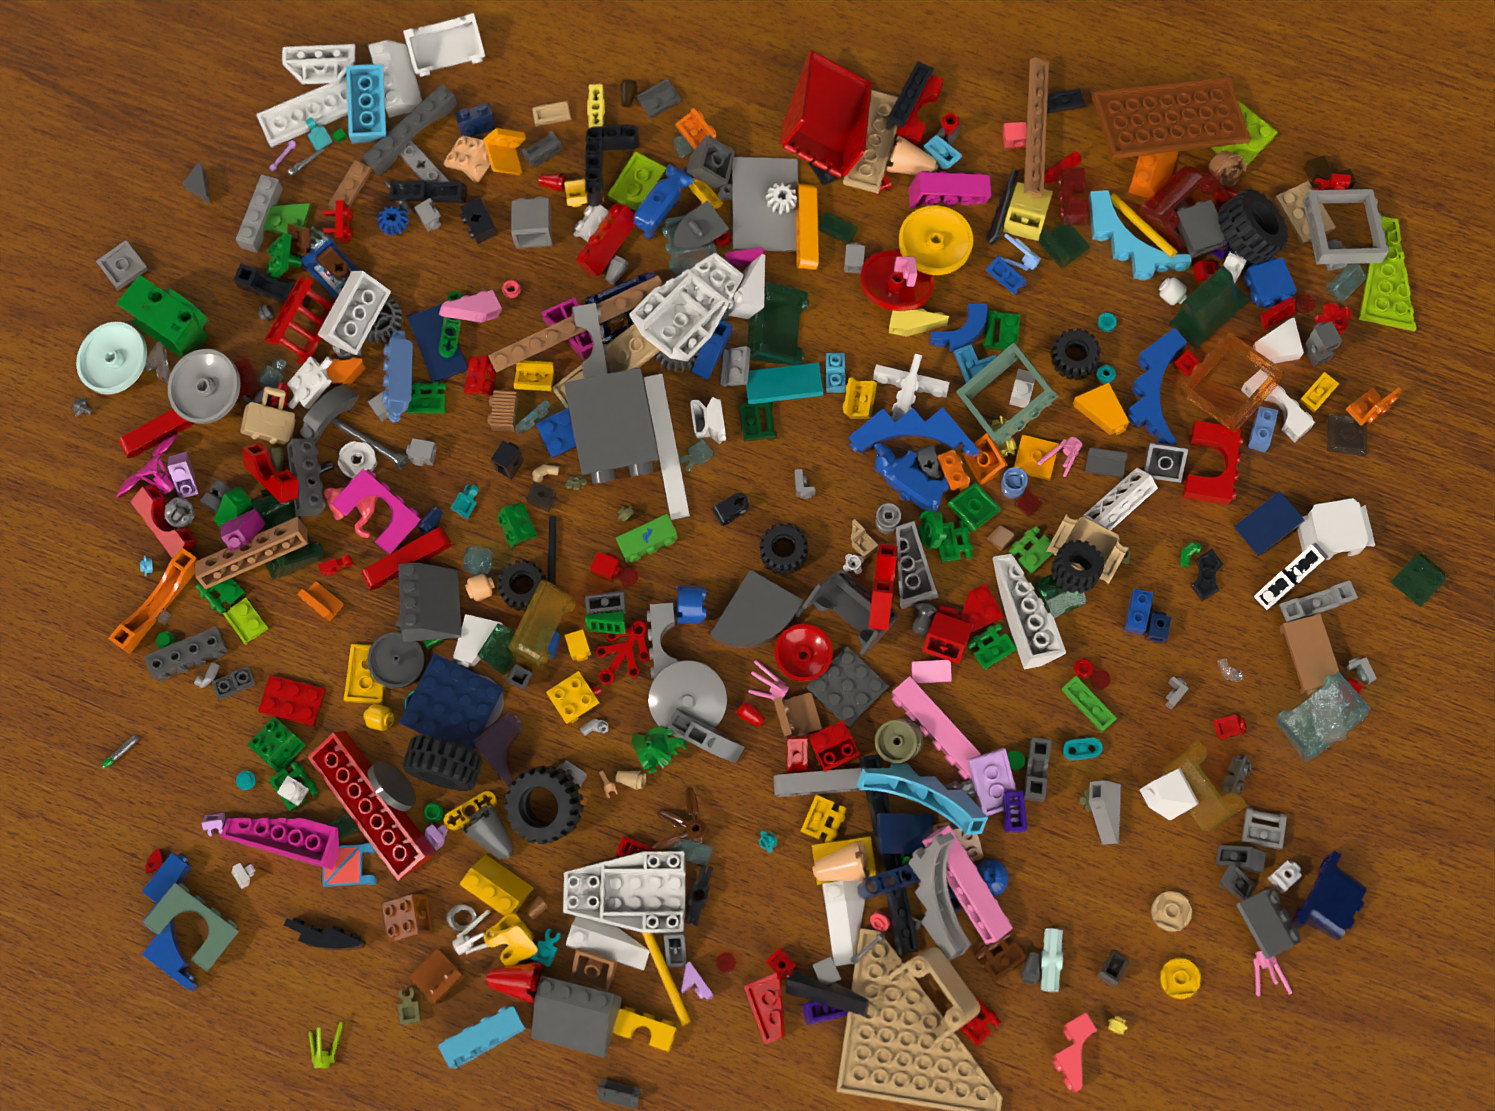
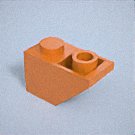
M358 357L342 361L340 359H332L333 362L326 369L329 378L332 380L328 386L329 390L343 384L350 386L366 369L364 361Z

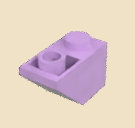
M184 452L169 456L168 469L179 497L185 498L197 495L199 493L188 453Z

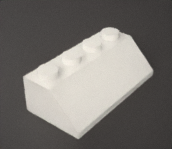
M387 40L369 45L373 64H383L385 109L389 118L412 112L422 103L407 45Z
M352 271L317 335L330 344L357 355L391 291L364 271Z

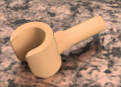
M600 771L599 774L605 785L606 797L610 798V791H615L617 795L615 784L608 781L604 771Z

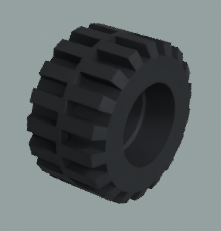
M1072 328L1068 330V333L1064 331L1061 333V337H1057L1051 353L1052 365H1055V371H1060V376L1066 375L1069 380H1071V377H1074V380H1079L1080 376L1084 379L1087 377V374L1091 375L1093 370H1095L1100 358L1101 349L1098 347V340L1094 341L1095 336L1093 334L1088 335L1089 331L1081 332V328L1073 331ZM1072 347L1079 348L1085 353L1086 358L1081 361H1074L1068 358L1065 351Z
M779 523L780 526L772 525V529H767L765 535H762L760 555L767 569L771 568L773 573L778 571L780 575L788 572L789 575L793 574V570L796 572L800 570V566L805 564V559L807 560L808 541L805 538L804 532L799 531V527L795 526L793 528L790 523L787 526H784V523ZM779 541H789L795 546V552L788 557H779L773 552V546Z
M1070 540L1068 544L1064 543L1059 548L1052 562L1051 573H1054L1052 577L1054 580H1057L1056 584L1058 586L1062 585L1065 591L1069 589L1070 593L1078 591V594L1084 591L1088 592L1091 588H1094L1105 566L1103 564L1104 557H1100V550H1096V546L1089 545L1087 541L1083 543L1081 540H1076V542ZM1070 562L1080 564L1085 571L1075 569Z
M516 560L514 565L511 563L507 564L508 568H503V574L499 575L498 578L500 581L498 582V588L504 602L510 608L513 607L516 611L522 609L523 612H527L528 608L534 610L535 605L540 606L542 604L541 600H545V594L548 593V582L542 569L532 561L528 563L527 560H523L521 563L519 560ZM528 577L533 579V588L528 593L516 594L513 592V584L519 578Z

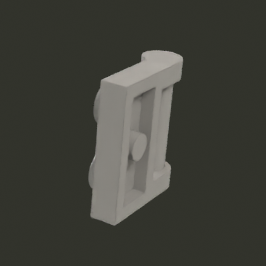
M1246 807L1241 842L1281 850L1283 848L1287 815L1281 813L1276 815ZM1252 818L1276 822L1278 823V828L1252 823L1251 821Z

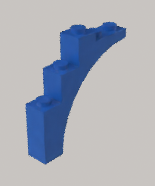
M1176 328L1139 354L1138 364L1142 370L1147 372L1134 381L1132 388L1134 394L1142 399L1132 405L1127 412V418L1132 425L1140 428L1145 424L1148 433L1154 435L1158 439V443L1175 446L1177 441L1169 431L1163 418L1160 405V387L1165 369L1172 359L1184 349L1187 343Z

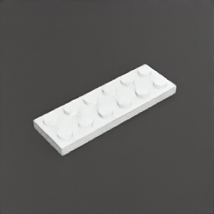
M343 77L338 83H329L256 114L269 145L273 147L311 131L305 123V120L310 117L313 118L317 127H320L348 115L347 77Z

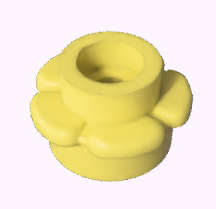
M1119 1017L1109 1020L1108 1028L1113 1032L1124 1034L1125 1029H1128L1125 1025L1126 1021Z

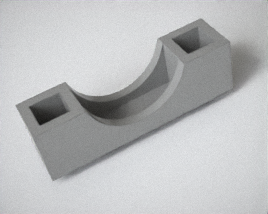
M261 175L236 237V241L241 249L255 253L259 252L264 239V225L267 214L273 205L278 204L283 191V187L278 179Z
M596 303L573 306L572 312L575 326L587 330L593 340L591 355L581 363L584 378L610 374L609 362L606 363L604 356L608 355L606 344H602L601 338L604 336L603 325H599L598 318H601L600 307H596Z
M673 603L650 604V610L647 611V621L651 622V629H648V638L653 643V648H649L650 660H654V667H651V679H654L666 666L677 662V659L668 656L661 647L664 634L675 626Z

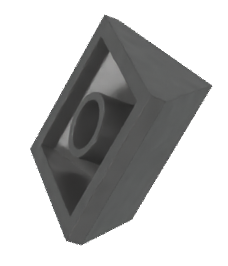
M1150 442L1146 449L1144 472L1150 474L1153 479L1181 483L1188 447Z

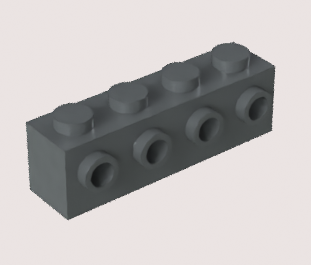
M291 439L287 445L290 472L298 478V498L294 499L296 516H319L323 509H325V499L322 498L323 483L319 478L321 468L320 464L317 463L318 447L315 446L314 439Z
M216 626L148 654L144 658L151 677L156 681H165L173 674H181L188 671V668L192 666H201L209 659L223 657L224 653L229 650L222 631Z

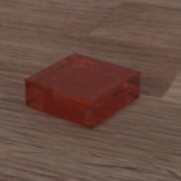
M1028 490L1015 502V505L1029 517L1042 505V502Z

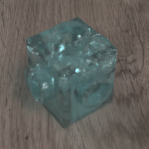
M480 546L468 547L463 559V570L470 572L471 576L481 573L488 574L492 566L493 551Z

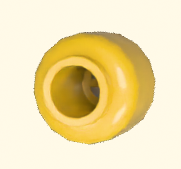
M372 704L364 712L363 717L368 728L385 731L394 722V714L388 706Z

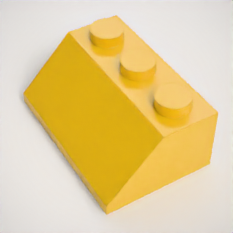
M486 854L470 868L459 884L503 916L511 912L517 913L534 888Z

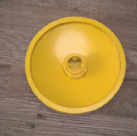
M926 206L912 212L903 222L899 233V248L902 256L915 257L916 269L930 275H944L956 271L968 260L973 247V233L966 219L953 209L944 206Z

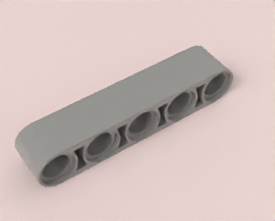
M861 768L773 776L775 797L863 791L857 787Z

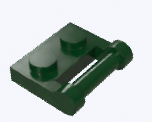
M773 402L739 404L744 442L764 439L773 440L777 438L772 413ZM759 409L765 410L766 432L761 431Z

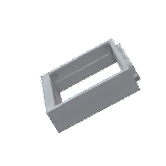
M1373 189L1309 190L1303 204L1316 264L1381 263L1388 254L1389 248L1385 243V230L1381 225V214L1378 212L1377 197H1375ZM1364 203L1374 248L1329 249L1319 204Z

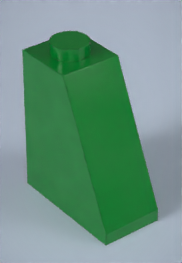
M240 486L224 493L214 519L220 528L221 524L252 510L251 499Z

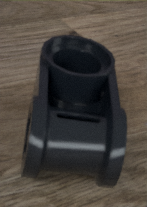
M736 493L716 504L711 510L721 526H725L747 512L749 503L745 494ZM737 501H740L743 505L740 506L737 504Z

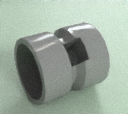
M891 503L883 504L878 508L875 524L881 533L893 534L896 532V527L900 526V509Z

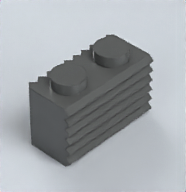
M623 591L585 595L587 615L623 611L624 615L627 613Z

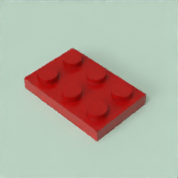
M269 675L258 712L315 727L326 690Z

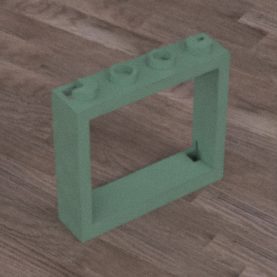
M1015 343L1011 344L956 391L989 436L998 445H1002L1006 440L1009 441L1013 434L1021 431L1026 426V423L1038 417L1045 407L1052 405L1051 402L1059 397L1022 349ZM1020 359L1045 391L995 432L971 399L1016 360Z

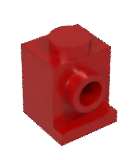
M781 948L777 949L765 961L774 973H781V981L784 978L787 980L796 968V965ZM779 962H785L786 967L780 969L778 967Z

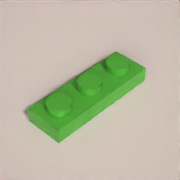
M1077 676L1061 689L1101 733L1116 721L1117 718Z

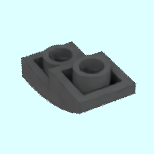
M249 666L230 672L228 676L211 681L218 701L255 685Z

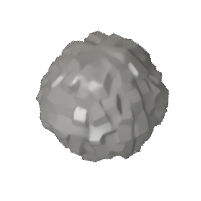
M178 497L173 498L166 504L164 516L171 526L181 528L193 521L195 510L189 501Z

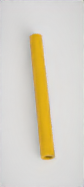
M1115 193L1110 196L1111 203L1170 258L1177 254L1175 248Z
M642 933L681 1025L684 1026L691 1023L653 933Z

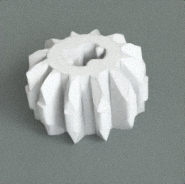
M783 182L780 186L775 183L773 188L768 189V194L766 195L767 206L772 207V212L779 210V214H782L784 210L788 214L790 209L795 208L797 196H795V190H790L791 185L785 187Z

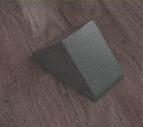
M197 163L182 184L187 192L209 204L211 199L206 171L201 163Z
M664 933L667 967L686 966L685 933Z
M1111 950L1096 977L1111 987H1115L1119 983L1129 960Z

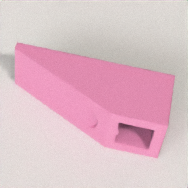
M490 290L487 292L481 291L473 296L466 295L459 300L446 301L442 304L439 315L485 322L498 318L502 308L494 291Z

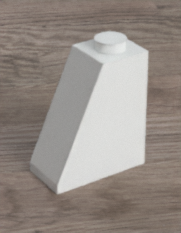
M1295 318L1289 319L1254 343L1250 350L1251 361H1254L1255 367L1301 358L1303 349Z
M465 614L461 628L462 638H458L453 656L454 661L464 668L469 666L475 667L504 632L505 626L503 623Z

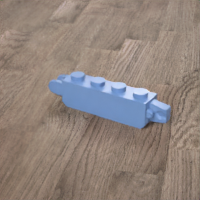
M402 330L393 331L389 343L385 344L384 355L387 356V360H384L383 371H386V375L383 377V386L386 387V391H383L382 402H385V410H389V419L392 422L400 420L402 412L408 410V405L411 401L413 343L410 340H406L405 331Z

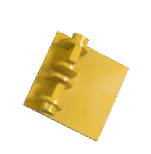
M579 671L546 692L566 724L571 721L572 723L576 722L580 715L599 704V701Z

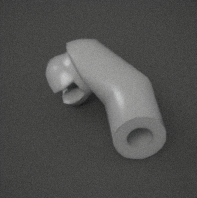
M211 663L204 677L198 675L194 684L200 686L199 688H205L215 679L220 666L216 663Z
M592 719L579 729L584 736L592 731L604 734L608 732L609 725L606 721Z

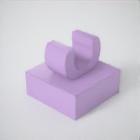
M225 813L204 816L202 828L203 830L208 829L209 836L213 835V828H217L219 834H222L223 825L226 821Z
M432 824L426 829L424 836L437 851L443 846L444 837L449 830L445 825L436 829Z

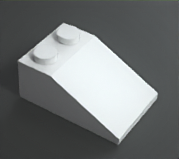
M761 254L744 269L742 273L744 277L727 307L728 316L749 319L764 308V254Z

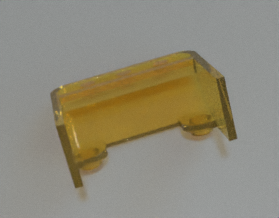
M544 579L541 580L510 643L509 649L516 661L544 672L543 664H547L550 658L548 646L563 615L567 614L568 611L572 612L576 606V601L572 595Z

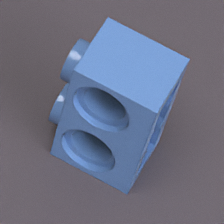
M1259 406L1254 416L1247 448L1261 452L1267 451L1271 443L1278 410Z

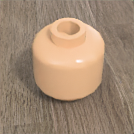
M483 573L469 578L465 585L470 599L473 598L475 601L492 596V589L495 588L492 578H487Z

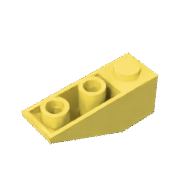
M924 309L892 311L889 333L907 337L944 327L948 324L949 316L941 312L930 313Z

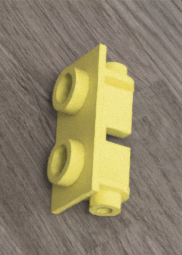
M1000 416L1001 421L998 419L993 420L991 427L996 432L1009 420ZM1013 438L1009 441L1006 440L1002 445H998L995 442L1003 457L1008 456L1007 453L1016 455L1014 450L1016 449V443Z

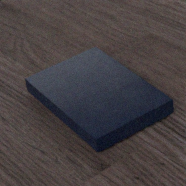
M1279 491L1237 523L1234 529L1259 557L1305 522V520Z
M876 814L879 854L912 855L917 849L926 848L922 841L933 833L931 814Z

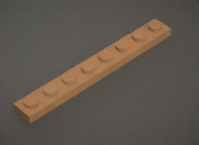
M1034 57L1030 59L1024 193L1040 198L1043 196L1049 63Z

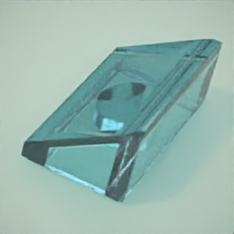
M1351 263L1326 288L1340 302H1343L1366 280L1367 276L1358 263Z

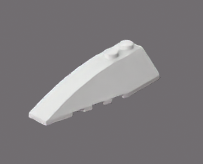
M1006 554L993 557L1003 607L1023 668L1029 669L1043 666L1066 654L1052 614L1047 612L1044 602L1041 598L1037 597L1034 587L1024 577V572L1013 555Z

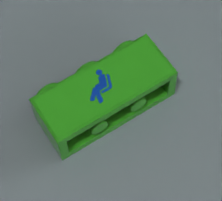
M668 514L615 539L627 563L639 560L646 553L653 554L661 546L674 544L678 536Z

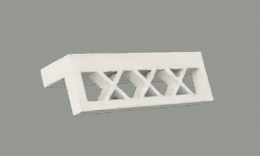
M1136 468L1083 516L1112 530L1158 488L1150 474ZM1138 475L1141 476L1139 480L1133 481ZM1127 489L1124 493L1119 494L1121 490ZM1114 501L1111 505L1105 506L1108 502ZM1100 513L1095 519L1091 518L1094 514Z

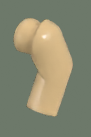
M541 465L533 470V481L541 482L546 474L558 476L559 466Z

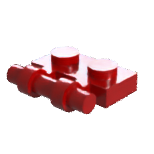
M973 994L980 1005V1012L985 1018L981 1021L976 1016L959 1029L978 1047L992 1032L986 1025L991 1022L997 1027L1001 1021L996 1017L997 1014L993 1010L990 1011L983 1004V1000L980 997L977 998Z

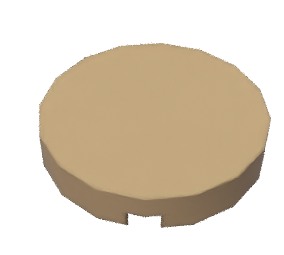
M1168 891L1156 897L1152 904L1151 914L1153 921L1158 927L1164 931L1175 932L1188 925L1192 916V908L1184 895L1179 892Z

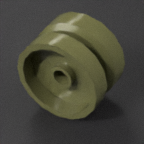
M897 718L884 723L878 729L875 736V747L878 754L884 760L891 763H902L914 758L923 746V734L920 727L914 721L907 718Z

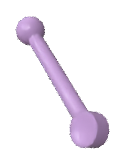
M289 141L287 149L274 164L270 165L271 171H275L277 165L291 148L296 147L295 141Z

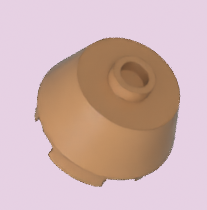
M1227 150L1218 153L1209 164V171L1214 183L1228 188L1240 180L1238 178L1242 170L1246 171L1247 164L1241 155Z

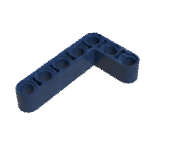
M906 865L867 878L858 885L857 892L861 898L871 899L920 883L921 880L911 866ZM901 873L905 875L906 880L902 878ZM884 879L888 881L889 886L885 884ZM947 882L949 897L954 903L955 907H953L955 913L962 909L963 906ZM867 885L871 887L872 892L868 890Z

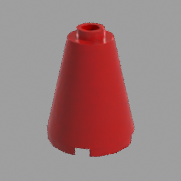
M540 963L492 968L486 975V984H488L490 989L534 1004L540 981V972H544V969Z

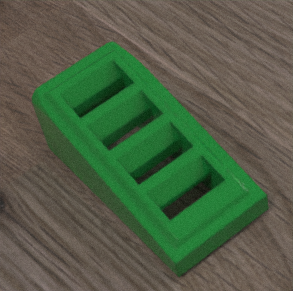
M623 611L585 615L587 631L626 634Z

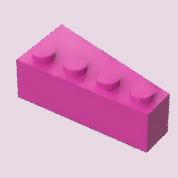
M922 171L917 174L908 188L910 208H917V204H926V206H933V204L944 203V206H952L957 202H961L962 205L986 203L991 197L990 176L983 175L982 173L965 174L959 172L950 174L947 172L930 173L929 171Z

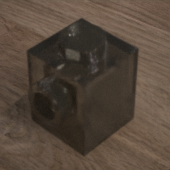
M534 482L526 500L528 504L549 512L550 508H554L558 498L556 497L555 490Z

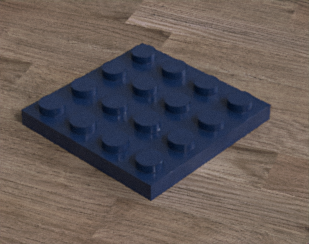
M434 653L399 724L421 735L449 740L473 751L504 687Z

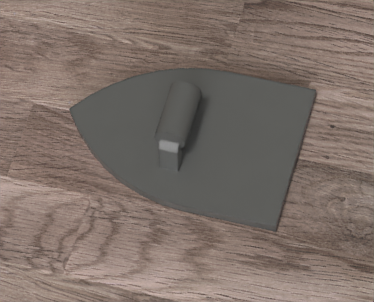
M707 200L682 219L675 232L673 247L680 249L703 247L727 232L729 228Z

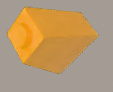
M1109 383L1074 398V407L1107 434L1112 435L1116 433V435H1119L1126 431L1129 420Z

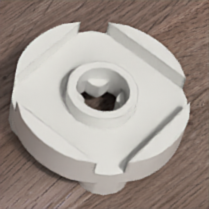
M349 442L340 450L338 465L341 471L352 479L362 469L365 471L369 469L373 472L377 466L376 454L372 447L365 442ZM355 456H357L358 458L362 457L361 462L359 464L353 463L355 461Z

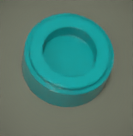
M1108 312L1101 314L1097 321L1098 328L1103 332L1113 331L1117 324L1116 317Z

